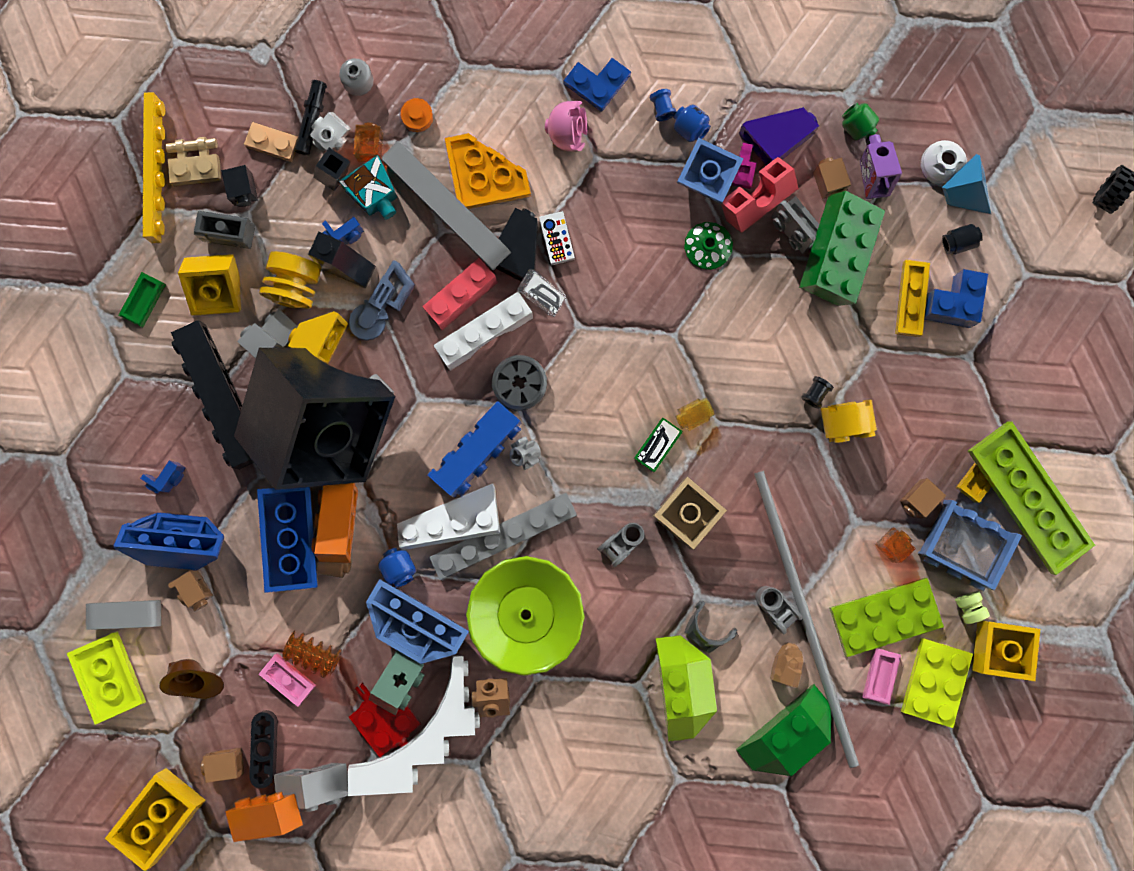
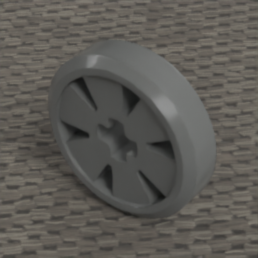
M515 355L506 358L496 367L492 377V387L496 398L502 405L512 410L523 411L533 408L543 399L547 389V378L544 369L536 360L524 355ZM516 377H519L521 380L526 379L527 382L524 383L525 387L523 389L513 386L516 383L514 380Z

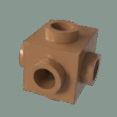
M507 678L476 681V691L472 692L473 708H478L480 718L510 715V693Z

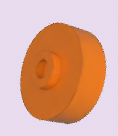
M413 98L405 102L401 108V119L408 130L422 132L431 126L433 112L425 100Z

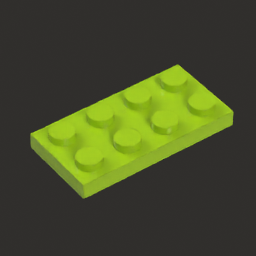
M922 578L829 607L845 657L857 655L944 627L928 578Z

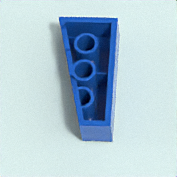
M497 401L475 424L474 428L476 430L473 433L471 431L468 432L457 445L459 449L448 452L442 459L440 464L442 467L438 471L433 468L427 476L450 496L456 498L460 495L462 497L471 487L469 482L475 476L479 478L488 468L486 463L490 458L496 459L505 448L502 445L508 438L513 440L521 431L519 427L522 424L521 421Z

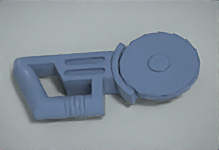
M394 260L370 299L364 300L365 304L356 307L351 313L349 327L357 338L373 340L379 337L384 331L385 320H389L385 307L388 305L400 312L412 292L415 284L399 262ZM395 273L404 286L393 302L390 299L396 289L390 282V279Z

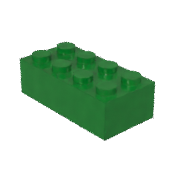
M848 191L829 195L799 288L837 306L856 304L885 210Z

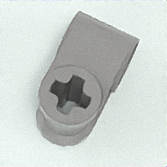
M628 523L615 535L613 534L597 550L599 552L602 551L612 562L611 566L615 568L643 541L644 530L637 523ZM630 527H636L640 531V537L636 541H629L625 535L626 530ZM610 546L618 553V556L609 548Z
M763 586L756 592L757 604L783 635L787 633L786 629L796 620L803 618L800 612L778 589ZM772 591L774 601L770 605H766L764 595Z

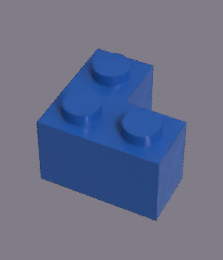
M963 269L953 276L951 292L939 289L932 290L927 294L924 320L971 328L981 323L988 274Z

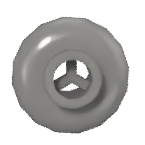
M355 58L349 59L340 68L339 77L348 93L354 96H361L371 90L374 78L370 67L365 61Z

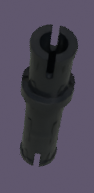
M312 80L308 100L304 101L305 111L294 148L295 152L306 156L310 155L313 138L310 136L313 131L311 126L319 118V114L323 112L324 108L322 102L327 85L319 80Z

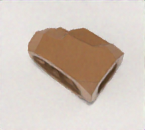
M788 642L778 651L771 670V680L798 688L802 674L803 656L797 645Z

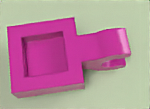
M743 143L741 146L739 157L744 159L731 184L732 186L747 189L752 187L756 163L749 161L753 147L752 144Z

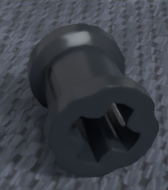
M814 376L812 386L806 394L803 393L801 398L810 406L820 409L822 407L821 402L828 392H832L834 387L825 379Z

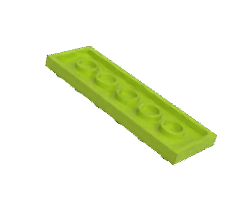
M1007 421L968 450V453L1050 574H1059L1095 546L1012 421Z

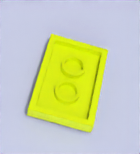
M119 632L111 633L67 653L95 725L146 703Z
M921 638L901 712L953 728L973 653Z

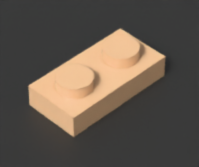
M252 122L244 145L246 148L292 162L296 153L294 148L298 137Z

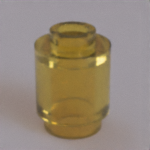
M698 398L677 409L678 415L675 417L681 429L686 428L688 431H691L710 421V417L714 416L715 413L707 398L701 400Z

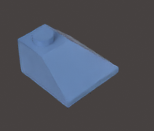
M698 138L677 183L722 204L744 158Z

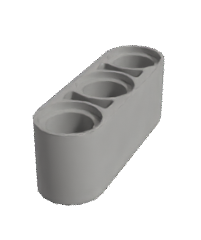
M161 600L86 604V630L161 626Z

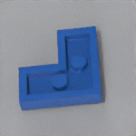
M611 58L597 76L578 62L563 80V84L602 112L631 76V71L614 58Z

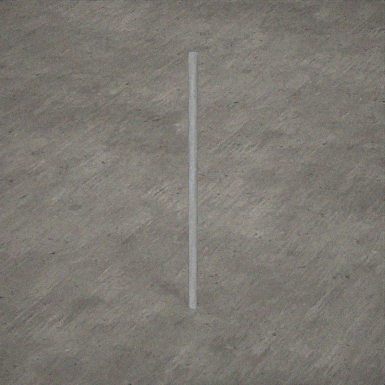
M764 471L755 473L756 482L798 611L803 616L801 620L849 768L857 767L859 762Z

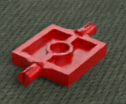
M363 682L354 690L360 695L363 702L348 717L379 758L392 748L398 746L401 748L408 744L407 738L410 733L421 725V722L408 705L404 711L399 709L397 714L393 715L369 701L370 691Z

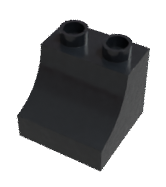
M259 348L234 437L275 490L366 482L396 396L380 380L353 375L334 368L315 357L306 348Z

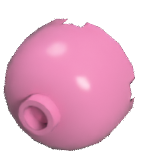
M582 101L561 102L554 107L549 119L545 121L546 133L549 134L553 144L561 150L582 151L585 146V142H581L582 133L587 135V115L585 108H580L579 106L582 104Z

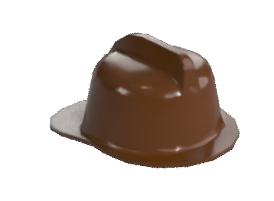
M183 659L169 663L167 675L159 682V688L163 693L170 696L207 699L220 694L224 689V682L218 675L205 671L199 662L193 659Z

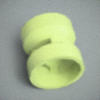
M980 591L970 592L955 599L957 606L963 611L962 618L965 624L976 623L990 616L988 609L982 604L983 598Z

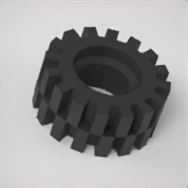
M1124 165L1118 166L1111 173L1110 177L1106 178L1105 183L1100 186V190L1096 192L1092 203L1109 214L1117 211L1119 206H1122L1124 201L1130 197V193L1134 191V171Z

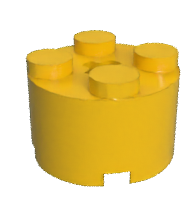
M872 399L863 400V402L859 403L854 401L827 406L828 408H820L825 437L829 438V442L850 441L849 436L852 435L860 438L875 436L877 427Z

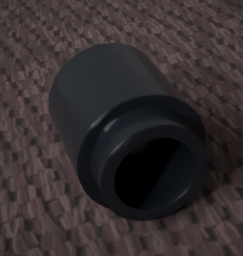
M974 224L950 230L942 236V243L946 253H953L955 255L978 248L980 241L983 240L980 228L975 227Z

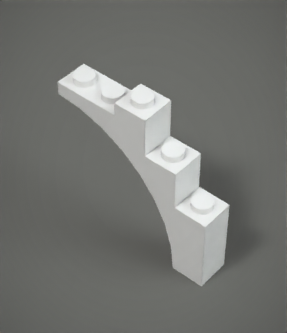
M452 655L450 677L445 695L435 715L418 735L408 744L389 755L370 762L349 765L348 796L413 793V785H418V769H412V765L444 764V756H449V741L444 740V737L475 735V728H480L479 713L475 712L473 706H464V702H469V688L464 687V676H468V660L463 661V655Z

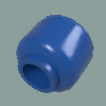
M689 105L686 108L682 106L674 115L676 120L674 124L675 131L688 142H694L698 138L703 139L710 130L709 116L696 105Z
M393 548L383 553L384 558L379 562L378 567L386 583L399 588L414 579L413 575L416 572V567L407 551H398L397 548Z

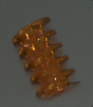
M294 630L284 647L283 661L288 662L292 658V664L297 666L301 662L303 670H307L311 666V673L313 674L320 670L322 678H325L329 673L331 675L340 660L342 649L332 654L333 645L323 650V641L314 646V637L305 642V633L295 638Z

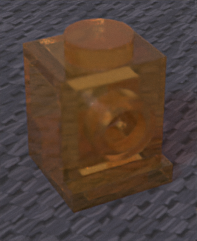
M367 122L355 127L353 154L358 162H368L377 155L379 158L382 157L384 133L381 127L375 123ZM373 141L374 145H367V143Z
M894 527L875 544L892 563H902L915 550V547L911 544L912 539L904 531L901 530L899 532Z

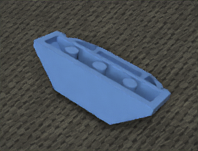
M380 579L366 601L376 638L420 664L455 655L469 633L468 630Z

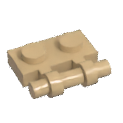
M198 137L194 141L179 139L175 140V143L166 144L168 153H177V158L168 159L171 185L178 186L221 181L220 158L217 154L209 155V149L218 148L216 138ZM199 150V156L188 157L187 151Z

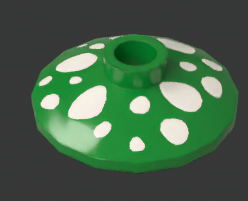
M703 222L697 224L690 229L685 238L684 250L686 256L693 265L700 269L713 270L720 268L728 261L732 254L733 242L731 235L725 227L717 223ZM712 240L714 242V246L708 247L705 244V241Z

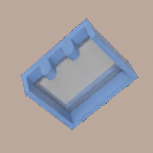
M944 500L943 507L918 554L925 557L924 562L936 568L939 565L947 568L946 573L961 580L963 576L971 580L969 585L983 592L985 588L995 590L1022 535L1008 532L1000 528V524L977 516L978 513L957 506V502L954 500Z

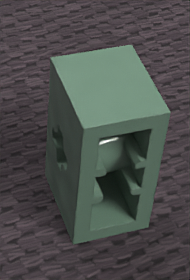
M397 650L370 692L369 701L393 715H396L399 709L404 711L411 699V696L408 695L412 687L418 688L425 676L421 673L424 664L418 663ZM400 679L403 681V684L397 688L394 684Z

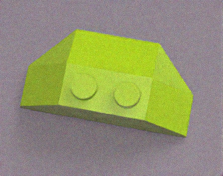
M681 635L655 638L668 741L694 739L717 712L711 659Z

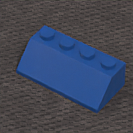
M310 487L275 490L274 488L257 489L264 593L317 588L316 558L311 548L314 532Z

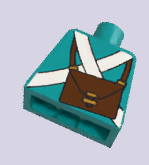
M378 155L339 180L345 192L369 216L379 211L384 220H387L396 214L397 211L391 202L396 200L398 196Z

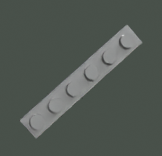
M564 493L499 524V534L466 539L429 558L439 580L563 523L577 516L567 493Z

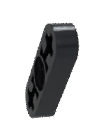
M268 710L256 714L251 722L250 782L254 787L260 789L269 786L274 781V774H276L278 720L276 715ZM265 716L266 721H270V725L265 728V735L270 734L271 737L264 736L258 738V735L263 734L264 728L263 725H259V721ZM260 742H266L270 746L268 756H261L258 753L257 746ZM269 760L270 763L264 765V773L269 774V777L262 782V778L257 777V774L262 771V763L257 764V761L265 762Z

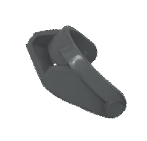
M699 601L695 605L697 609L688 621L684 633L710 653L719 646L734 639L738 633L734 627L722 639L712 640L704 637L698 628L697 620L698 614L704 607L705 602Z

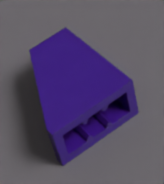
M802 107L746 121L742 124L739 134L746 143L753 145L752 150L767 166L777 157L782 160L811 138L819 125L816 117Z

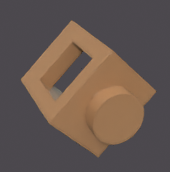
M199 570L188 571L168 584L170 589H177L179 601L184 606L186 605L187 608L192 607L194 612L205 607L208 604L206 600L213 596Z

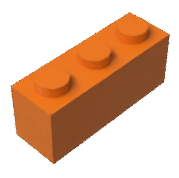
M355 483L325 485L323 490H319L318 504L321 505L320 514L317 513L315 516L317 537L312 539L311 546L312 553L315 554L319 562L350 563L358 499V489Z
M277 792L267 797L266 794L253 799L248 797L236 801L234 808L225 811L233 842L281 836L303 825L295 794L283 796V792Z

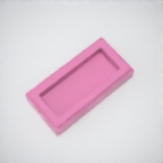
M878 648L873 650L863 698L890 705L901 658L900 654Z

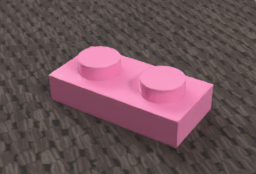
M278 653L270 659L259 673L263 679L297 707L303 703L316 687L311 680Z

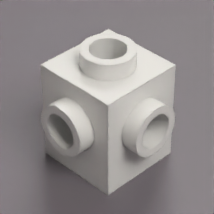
M328 112L324 118L320 116L311 126L313 131L310 136L315 139L313 144L321 151L325 152L329 147L339 151L347 143L348 140L345 137L352 129L334 112Z

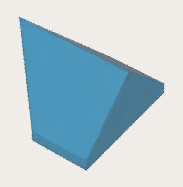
M976 154L942 189L948 205L991 214L985 172L981 157Z

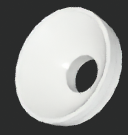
M938 141L930 145L923 153L921 158L922 172L930 182L937 185H945L967 163L966 154L954 142ZM945 152L951 153L955 158L954 164H945L942 161V154Z

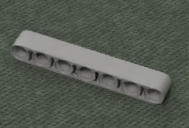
M399 141L380 158L489 268L494 270L511 253Z

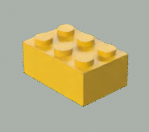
M165 768L152 777L105 837V840L143 871H147L161 859L206 800Z

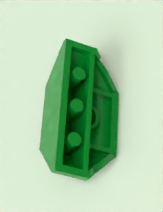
M815 684L811 685L736 750L753 771L785 776L794 775L831 743V708L828 700Z

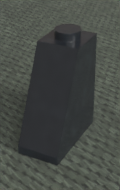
M515 208L499 237V240L511 253L495 269L528 285L535 274L538 221L533 212L524 208L522 211Z
M319 231L308 253L311 259L322 267L321 270L363 288L367 287L376 267L344 242Z

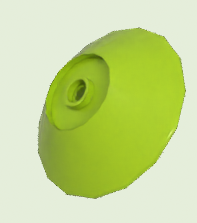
M529 556L503 560L486 571L471 591L466 612L470 639L482 658L501 671L522 676L548 672L566 660L580 640L585 618L581 594L570 576L550 561ZM523 610L530 611L531 617L529 619L522 618L521 613Z

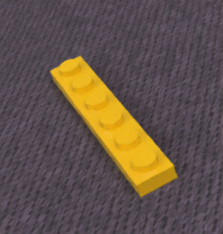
M145 92L143 113V237L151 243H161V235H164L165 232L162 221V211L165 209V202L162 197V187L165 185V178L162 173V164L165 162V153L162 149V140L165 139L162 116H165V105L154 92Z

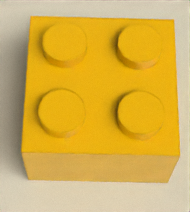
M984 620L977 622L972 671L987 675L1036 681L1041 629Z

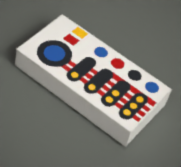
M563 211L539 217L551 266L575 260Z

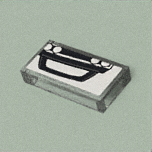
M529 269L517 289L552 317L556 316L567 298L564 293L533 269Z

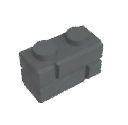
M205 211L197 212L194 235L202 242L251 249L255 225L248 218Z

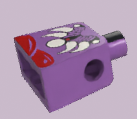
M871 135L865 139L867 147L860 160L866 199L890 196L902 175L893 143L890 141L881 142L880 135Z

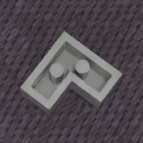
M279 309L267 316L262 328L254 323L252 326H247L240 334L241 338L237 342L255 358L259 348H290L288 346L290 343L288 341L289 335L298 325Z
M329 763L312 769L295 768L274 774L276 793L283 792V796L295 794L298 809H302V812L315 811L318 809V805L323 803L325 805L337 804L341 802L340 798L348 796L346 763Z

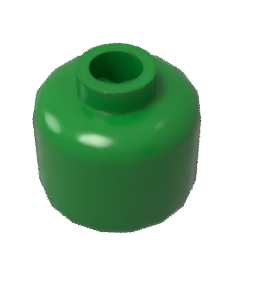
M855 103L842 115V127L854 140L866 139L878 131L876 126L879 122V117L866 103Z

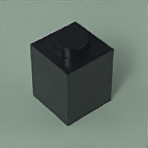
M329 147L315 166L313 178L335 191L340 184L339 180L348 173L350 161Z
M246 165L221 170L227 199L234 206L246 207L251 205V202L258 201L253 174Z

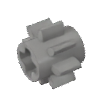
M523 437L511 444L513 449L510 450V459L514 465H522L523 469L526 470L540 462L538 457L541 454V450L534 440L528 441L527 437Z

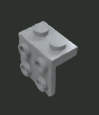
M796 196L789 202L783 200L771 216L773 224L780 232L783 231L788 236L790 245L803 254L813 246L819 223Z

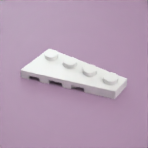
M494 484L487 485L398 523L399 548L407 550L499 534L500 527Z

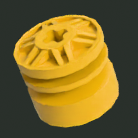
M271 251L266 270L276 275V277H264L262 282L269 287H261L259 294L281 306L310 309L313 302L306 297H314L315 291L305 286V284H317L322 267L314 261L294 254Z

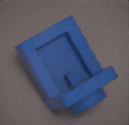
M355 217L335 231H333L326 220L322 223L326 228L323 232L324 234L338 239L345 244L356 242L361 237V233L364 232Z
M169 460L158 478L142 474L140 479L146 482V488L157 494L159 492L169 493L173 486H177L183 479V471L186 467L178 462Z

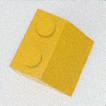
M234 254L186 257L183 259L178 276L191 316L241 311L240 275Z
M335 311L301 322L297 328L291 331L288 338L290 342L288 346L290 348H306L315 357L328 364L348 323Z

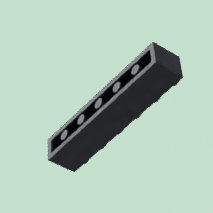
M196 320L171 332L174 339L171 342L178 355L181 354L184 361L182 368L188 377L191 376L194 383L192 390L195 396L201 399L204 405L202 412L207 421H211L215 429L212 430L213 437L218 444L221 443L225 451L222 453L224 461L229 467L231 466L238 470L253 464V460L234 437L243 404L207 325L200 320Z

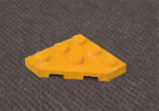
M469 133L445 138L456 198L467 209L531 197L525 169L519 165L516 166L502 154L477 141V138Z

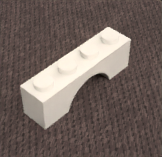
M518 291L442 339L434 347L451 371L470 359L478 349L504 333L514 331L533 319L532 311Z

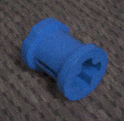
M669 89L658 90L649 97L650 101L654 103L657 121L669 120L677 112L672 106L670 99L671 91Z

